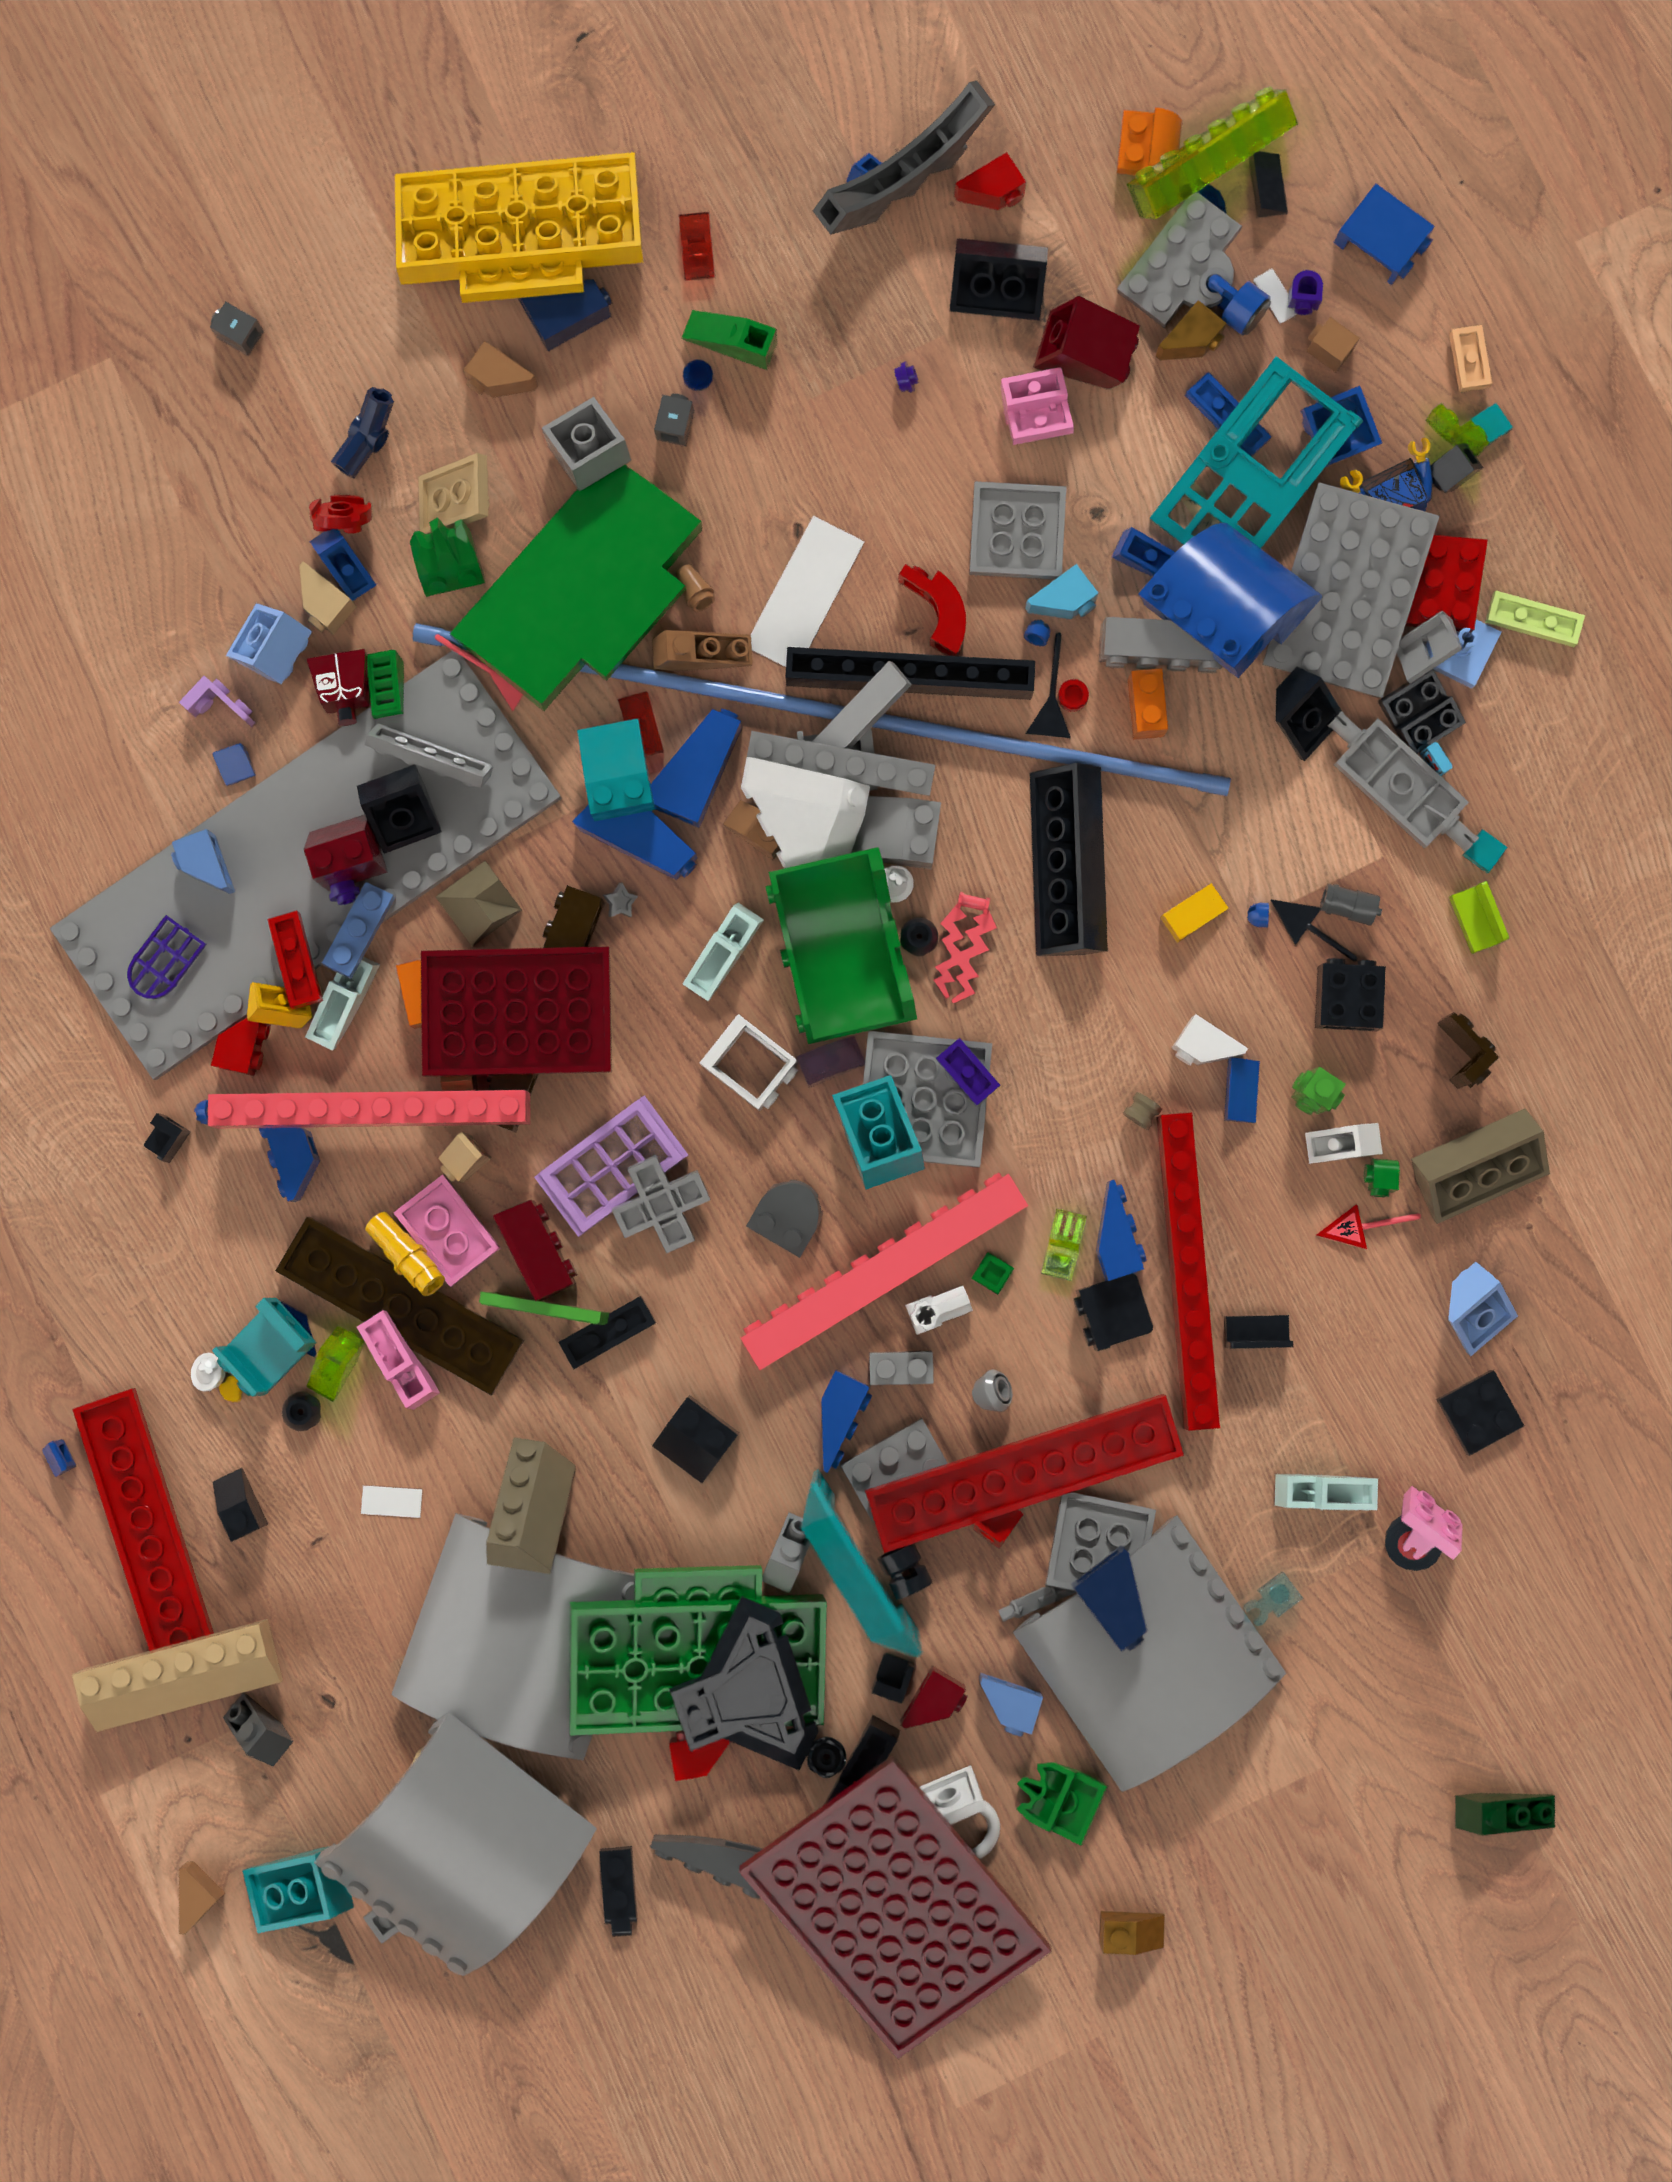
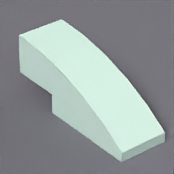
M740 903L733 905L718 931L709 940L684 980L683 985L709 1001L740 958L764 919Z
M363 957L352 979L336 973L334 980L328 983L322 997L323 1001L320 1002L305 1038L332 1051L335 1050L359 1009L380 964Z
M1275 1474V1506L1284 1508H1316L1321 1510H1377L1378 1478Z

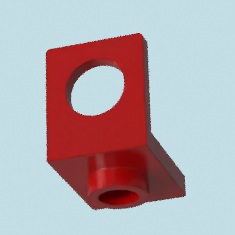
M1015 1510L981 1522L976 1521L974 1531L1000 1549L1024 1514L1020 1510Z

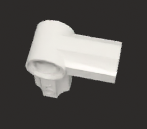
M964 1286L934 1297L930 1295L905 1305L916 1335L943 1325L942 1322L973 1311Z

